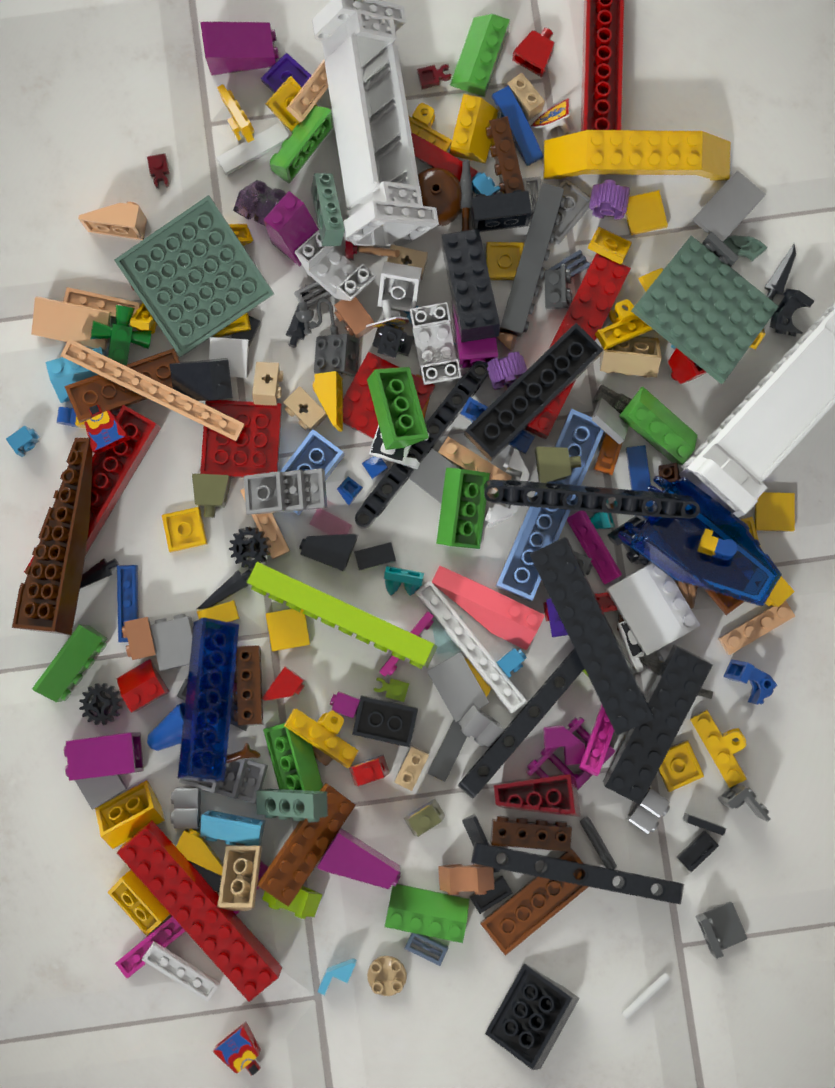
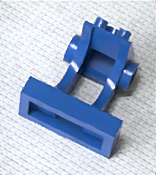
M731 659L723 676L729 680L745 684L749 680L752 685V693L748 702L756 705L759 703L763 704V699L772 695L773 690L778 686L769 674L755 668L754 665L748 662Z

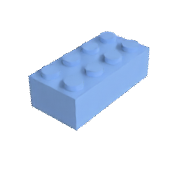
M312 429L280 472L322 468L325 470L326 481L345 455L341 449ZM293 511V512L296 513V514L299 516L302 511Z

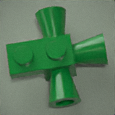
M116 305L117 324L112 323V327L93 320L91 339H110L108 358L122 365H127L130 343L149 349L151 331H132L133 327H130L129 323L135 308Z

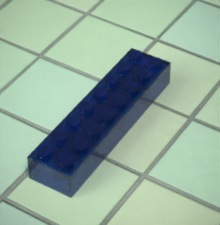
M204 617L194 622L177 779L209 783L225 781L239 624Z

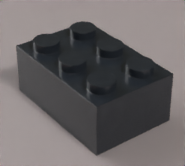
M515 190L512 193L506 194L504 192H497L490 196L484 194L476 195L471 200L472 229H479V232L528 226L532 214L529 191Z
M361 695L352 735L410 748L418 708Z

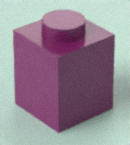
M339 691L337 695L333 694L330 705L333 707L331 710L354 718L360 699Z

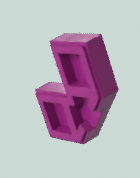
M564 726L543 728L545 748L564 746L565 765L581 763L585 752L583 742Z

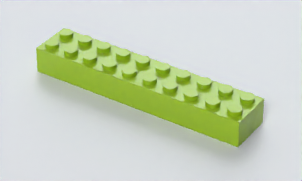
M256 562L247 581L248 584L252 585L251 590L264 596L268 593V598L281 604L286 601V606L298 612L303 609V614L315 620L320 617L322 618L320 622L332 628L337 625L339 626V631L349 636H352L354 633L357 635L356 639L366 644H369L371 641L375 643L373 647L387 653L388 650L393 651L391 655L403 661L405 658H408L411 665L420 669L423 666L429 667L438 647L428 640L259 562Z

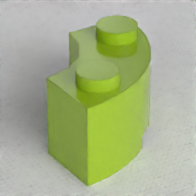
M302 886L289 907L266 891L262 900L269 903L268 907L279 910L282 908L294 912L296 917L306 919V917H315L322 894Z

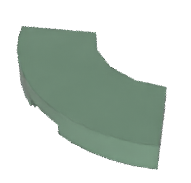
M733 235L727 237L723 242L737 256L747 257L751 261H754L768 248L761 241L750 236Z

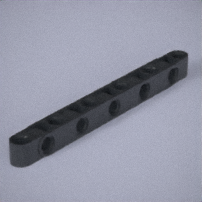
M476 361L468 372L462 376L425 423L429 433L428 440L411 445L408 456L412 455L418 462H422L461 413L469 397L472 398L487 378L489 372L487 367L489 366L486 362ZM482 367L485 373L479 375L475 372V369ZM458 396L462 399V402L455 404L452 402V398ZM431 426H437L439 432L432 434L428 429ZM395 462L356 513V525L362 529L370 527L403 487L415 469ZM390 485L393 490L391 493L385 494L382 492V487ZM361 515L369 517V521L366 524L358 522V518Z
M489 480L484 484V496L487 501L492 503L664 518L691 519L695 518L700 512V507L695 498L689 495L517 480ZM490 488L498 490L495 494L488 493ZM531 491L537 492L534 497H528L527 494ZM569 495H576L574 500H567ZM615 498L613 503H606L607 499ZM654 501L652 506H645L647 502ZM694 504L690 510H685L687 505Z
M575 648L504 729L505 731L495 743L486 750L457 786L472 799L585 669ZM560 676L564 679V684L558 688L555 686L554 681ZM532 706H537L539 709V713L535 717H531L529 714V709ZM506 736L513 737L514 742L511 746L504 745L503 741ZM487 766L489 769L488 773L484 776L479 775V767Z
M476 842L474 843L471 859L473 864L674 904H681L684 889V884L599 866ZM500 853L505 854V861L503 863H497L496 857ZM543 861V869L537 871L535 869L536 863ZM581 868V877L575 878V870ZM619 876L620 883L617 886H614L613 879L614 877ZM653 884H657L658 890L653 894L651 887Z

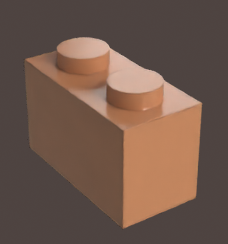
M357 297L351 301L340 300L334 305V315L339 322L343 320L346 324L345 330L349 335L359 339L373 329L366 327V325L375 322Z
M149 617L124 622L125 626L122 627L123 637L128 639L129 645L126 646L128 657H132V660L155 656L156 652Z

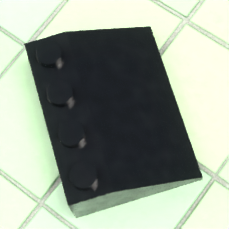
M523 964L485 1034L532 1070L541 1069L580 998L527 964Z

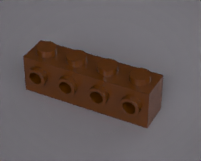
M508 116L489 120L486 127V135L492 145L490 146L492 158H495L496 164L494 169L496 176H499L500 192L506 194L512 193L515 190L525 191Z
M259 645L236 647V652H232L233 664L236 663V671H233V682L237 683V691H234V702H237L238 710H234V720L238 722L239 726L264 725L261 648Z
M497 816V819H492L491 845L570 852L572 827L567 825L565 821H555V824H550L548 820L536 819V822H528L527 818H516V821L508 820L509 817Z

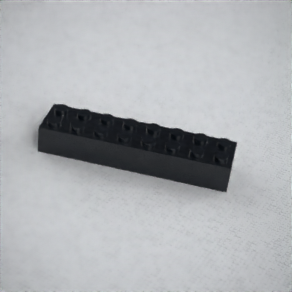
M575 323L464 430V435L491 462L596 361L604 350Z
M675 644L673 645L646 697L654 719L629 730L603 780L606 788L641 805L713 664Z

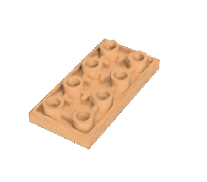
M37 296L34 303L31 334L64 342L71 339L83 346L102 347L106 350L108 339H91L93 320L110 326L111 312Z

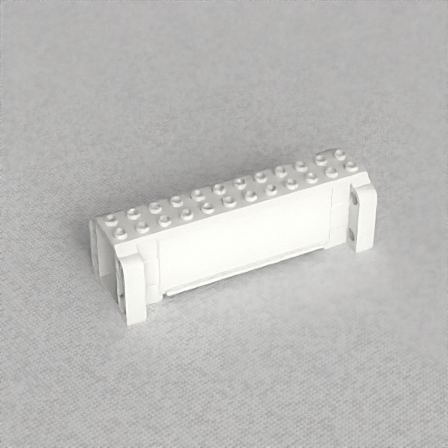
M331 0L312 19L315 39L321 41L323 46L343 186L349 218L343 221L345 239L352 242L353 245L385 248L390 247L391 244L397 246L406 245L439 225L437 209L435 207L423 206L397 45H394L396 40L395 32L406 23L404 6L380 0Z
M835 303L821 315L822 317L783 356L784 358L745 397L746 399L706 439L709 442H705L694 452L696 456H692L681 466L683 470L679 475L683 480V484L704 504H709L711 510L725 523L745 515L757 503L758 497L768 488L762 483L763 480L771 474L835 404Z

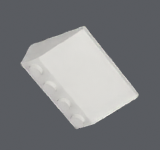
M655 561L606 589L645 656L700 626L670 573Z

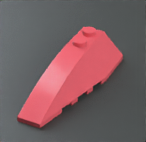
M439 566L432 580V583L440 591L471 615L490 633L524 650L528 649L544 619V614L442 566Z

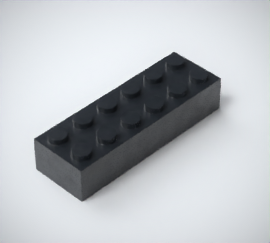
M479 229L442 234V252L461 343L499 337L500 322Z

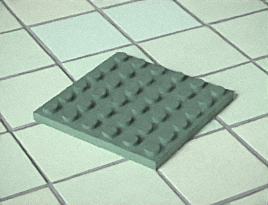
M209 195L114 259L180 357L275 294Z
M691 235L631 312L722 384L775 313L778 305L729 265L723 264L718 259V256Z

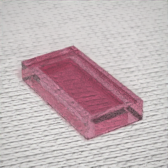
M321 508L316 510L310 522L311 526L329 535L348 534L352 527L351 524Z

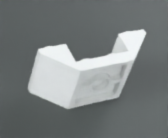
M319 230L295 251L296 256L308 275L336 299L351 301L377 277L364 264L356 267L334 246H322Z
M444 302L410 309L413 336L424 385L462 378L452 337L448 303Z
M514 449L512 454L508 453L503 466L506 467L505 472L516 476L515 480L528 481L530 474L519 451ZM495 504L493 508L489 507L485 520L488 521L487 526L492 527L513 517L518 511L519 506L506 504V507Z

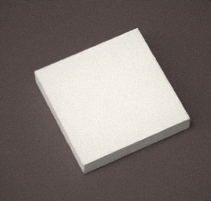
M210 337L209 360L227 358L229 361L230 377L247 378L249 340Z

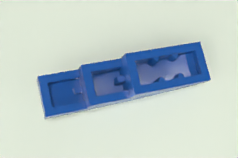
M509 85L493 93L492 99L501 112L500 117L508 116L514 145L525 164L529 166L542 159L543 154Z
M469 397L460 414L474 422L488 407ZM523 430L509 445L526 454L535 436Z

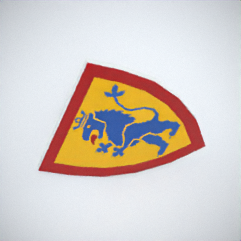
M568 98L547 110L530 127H545L549 131L560 125L564 133L569 132L570 127L565 118L569 117L570 99Z
M383 300L382 307L385 320L366 325V327L379 328L386 323L394 326L406 325L409 323V319L400 317L399 311L390 309L389 300Z

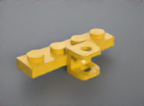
M224 84L218 86L217 89L222 101L232 116L227 120L238 141L241 140L238 133L241 131L247 143L253 141V126L243 109L241 110L232 91H227Z
M423 102L420 103L412 117L408 115L411 132L447 152L452 140L431 128L435 120L434 108Z
M628 299L616 303L615 309L609 312V318L613 324L595 333L604 350L653 330L631 312L634 305Z
M295 708L284 725L346 768L351 766L359 751L337 736L343 726L344 718L333 710L322 714L316 722Z
M708 709L691 717L692 724L729 788L747 780L745 773L734 756L735 753L741 751L746 746V739L741 730L733 728L722 734ZM738 738L739 741L735 742L732 739Z

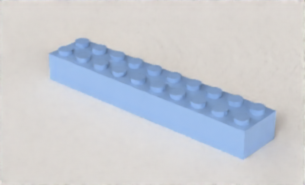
M574 409L570 410L555 447L568 448L569 457L580 456L581 467L571 468V476L569 478L553 482L554 484L581 486L604 432L592 421V417ZM569 495L567 500H574L576 495ZM542 507L528 508L495 587L530 602L533 601L541 582V577L529 554L559 539L571 510Z

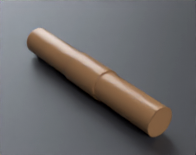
M361 245L357 248L359 253L396 258L400 255V251L395 249Z

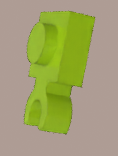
M383 678L376 679L382 682L383 686L380 689L374 688L375 692L387 691V698L401 702L405 701L409 683L392 678L390 683H386Z

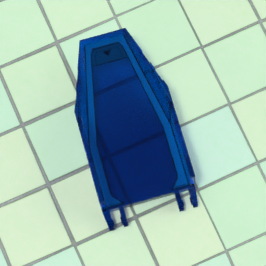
M655 476L653 481L659 487L664 488V493L689 495L695 498L700 507V512L695 518L691 519L647 516L639 529L633 524L626 522L624 527L630 533L635 534V536L632 538L625 532L620 531L618 537L622 542L629 545L676 581L754 605L763 606L782 574L769 555L765 554L760 548L759 541L754 539L748 531L749 527L747 524L689 479L683 477L674 482H669L662 477ZM652 485L647 488L651 492H662ZM694 504L687 505L685 510H690ZM704 530H712V536L716 538L735 541L738 548L733 558L723 560L698 552L697 549Z

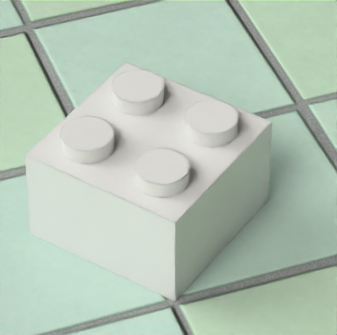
M384 262L380 279L378 306L382 307L383 300H389L390 308L410 312V309L416 308L422 268Z

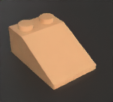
M134 202L117 203L81 214L78 218L88 232L137 240L144 239L147 218L140 206Z

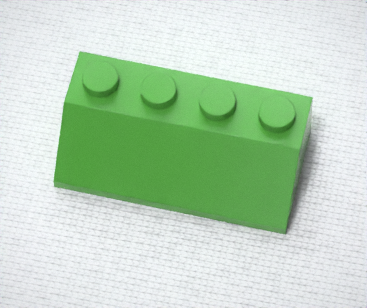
M495 14L473 18L450 86L485 97L508 33L510 19Z
M314 106L302 123L295 126L291 137L282 143L278 154L275 153L270 159L272 172L287 183H291L334 127L332 112L329 108Z
M410 367L375 369L368 377L367 382L385 450L405 448L428 439L429 436Z
M644 387L639 389L619 416L672 463L683 465L695 450L697 434Z
M446 467L436 544L480 549L486 507L484 484L489 481L490 473Z
M79 624L33 686L32 690L55 702L66 701L72 693L70 691L72 687L79 684L83 679L82 674L86 668L89 669L94 664V657L105 649L107 645L105 642L108 638L90 625Z
M285 723L263 729L279 789L320 791L323 783L320 778L312 744L284 726Z
M401 884L392 885L385 927L463 943L470 899Z

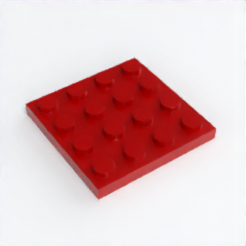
M368 351L343 398V424L374 439L379 424L367 379L375 369L400 367ZM412 374L420 407L423 410L435 389V385H424L422 378Z
M205 401V405L244 423L245 426L237 441L206 426L203 427L200 474L229 475L230 477L244 478L247 475L278 471L281 403H277V406L255 405L254 402Z

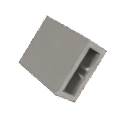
M180 614L174 616V620L158 619L155 620V624L150 625L159 671L201 662L191 617Z

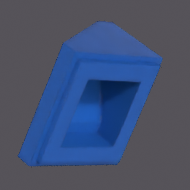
M375 456L362 463L372 479L388 469L382 458Z
M349 476L337 488L348 505L354 501L363 489L362 486Z

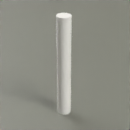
M666 973L661 975L622 1012L623 1016L628 1019L669 981L670 977Z

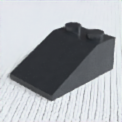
M227 358L170 363L172 387L174 390L197 401L233 398L229 361Z

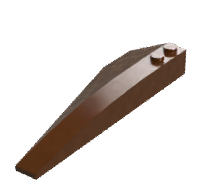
M91 438L74 439L66 461L68 467L62 472L60 477L62 480L59 491L56 490L53 496L55 498L54 505L48 509L38 536L40 539L39 545L34 547L32 555H34L32 564L27 566L25 574L28 575L25 583H21L19 587L12 628L72 635L90 519L92 487Z

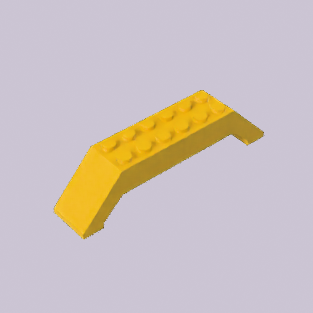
M585 130L544 140V179H562L583 174L697 175L710 180H729L731 142L704 131Z

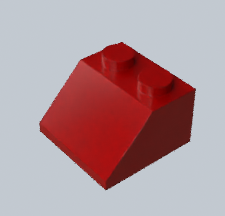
M151 659L116 678L121 696L131 713L137 712L169 693L167 686Z

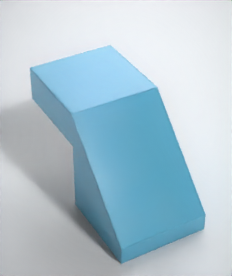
M352 958L327 968L317 992L325 995L332 977L348 983L356 965V959Z

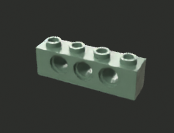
M314 173L311 193L322 246H341L345 229L333 174Z
M274 788L256 790L257 814L265 815V818H277L279 816L280 820H286L293 817V821H302L307 818V822H318L320 818L328 816L327 792Z

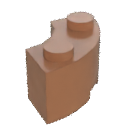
M462 864L438 866L440 890L446 891L448 895H458L462 891H472L476 895L487 894L488 890H494V872L492 867L477 864L463 866Z

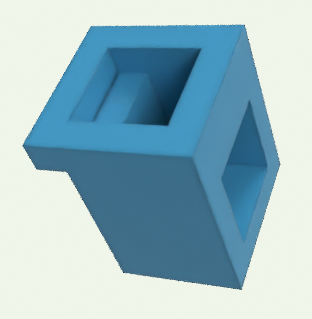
M480 172L472 178V190L476 195L484 194L490 196L500 191L499 186L495 187L492 178L487 177L485 173Z
M23 426L7 437L6 440L17 455L24 457V451L32 450L35 444L39 442L38 438L40 437L33 428L29 429Z
M513 648L496 663L509 678L512 676L511 671L515 673L523 667L522 662L527 657L521 649L516 650Z

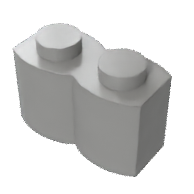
M475 705L458 722L462 727L461 732L467 737H474V740L482 747L485 745L490 748L505 731L498 721Z
M649 787L641 805L636 803L626 819L647 834L650 831L654 832L659 825L657 821L660 816H665L669 811L670 801Z
M175 788V791L171 793V804H174V812H171L170 817L171 824H174V829H198L201 820V789Z

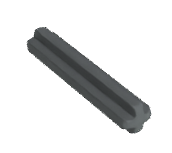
M587 816L581 819L580 824L605 867L609 869L617 868L615 861L590 818Z

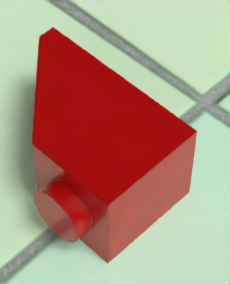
M286 666L262 699L267 701L294 696L295 693L299 695L305 687L303 684L305 679Z

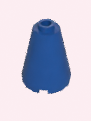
M182 702L178 704L148 734V746L151 749L160 751L199 738L203 733V725L199 716L196 715L194 717L191 712L194 709L187 703Z

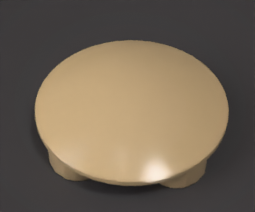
M381 956L375 959L369 966L367 973L368 983L373 993L382 996H393L401 992L407 978L404 965L392 956Z

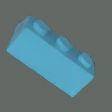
M102 347L92 349L108 357L107 352ZM63 357L46 362L50 381L60 403L70 401L64 386L98 375Z
M208 810L201 817V836L206 837L205 840L217 842V839L225 840V844L228 845L241 843L244 846H260L266 821Z

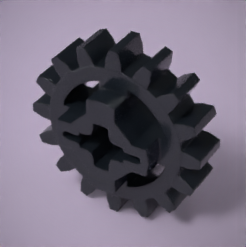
M246 527L245 529H239V533L233 534L235 540H230L233 547H230L229 550L234 552L231 558H237L236 564L242 562V568L248 566L251 569L254 568L256 562L267 561L264 556L270 555L267 548H270L271 545L266 544L269 537H263L264 531L258 533L257 527L253 529ZM246 535H252L253 537H251V538L249 539V538H246L245 536H246ZM250 556L255 558L254 560H247Z
M96 683L95 689L89 686V692L82 693L85 699L79 700V702L83 703L79 710L85 711L82 717L88 716L87 722L90 723L95 720V725H99L100 722L106 725L108 721H115L113 716L120 715L117 710L123 709V706L119 705L123 698L117 697L120 694L119 691L113 692L114 686L108 688V684L103 683L101 687L99 683ZM105 692L108 693L112 698H108L107 696H105ZM92 695H93L94 698H93V700L91 701V703H89L90 698H91ZM104 701V705L98 707V703ZM113 705V708H112L111 712L109 713L108 710H109L110 707ZM91 710L95 711L97 713V716L94 715L91 712Z

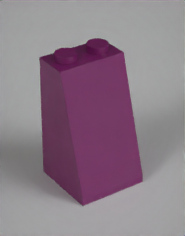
M200 22L205 59L211 76L269 68L276 63V59H279L278 48L274 47L273 43L277 41L275 29L271 30L270 22Z
M288 191L264 218V223L271 243L300 267L302 264L295 251L319 229L305 204Z
M452 300L459 367L470 368L476 361L487 363L492 359L498 358L496 337L461 343Z
M140 732L66 741L64 746V756L67 757L68 764L65 767V773L69 777V781L144 771Z
M342 828L338 831L317 867L325 872L385 889H390L391 885L396 886L401 877L400 865Z

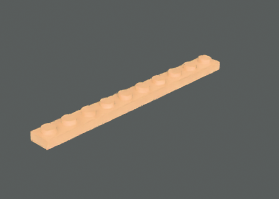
M68 339L60 355L235 441L238 440L245 426L244 423L71 339Z

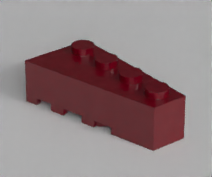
M571 774L494 785L495 802L501 808L581 817L576 777Z

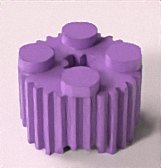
M605 180L602 184L593 185L589 209L593 211L592 215L599 219L604 218L605 215L607 217L614 216V219L617 220L624 218L627 212L630 188L616 185L614 180Z
M519 351L511 352L506 357L495 358L487 362L489 366L487 371H489L488 374L494 390L502 389L506 385L509 388L527 370L524 358L519 354Z

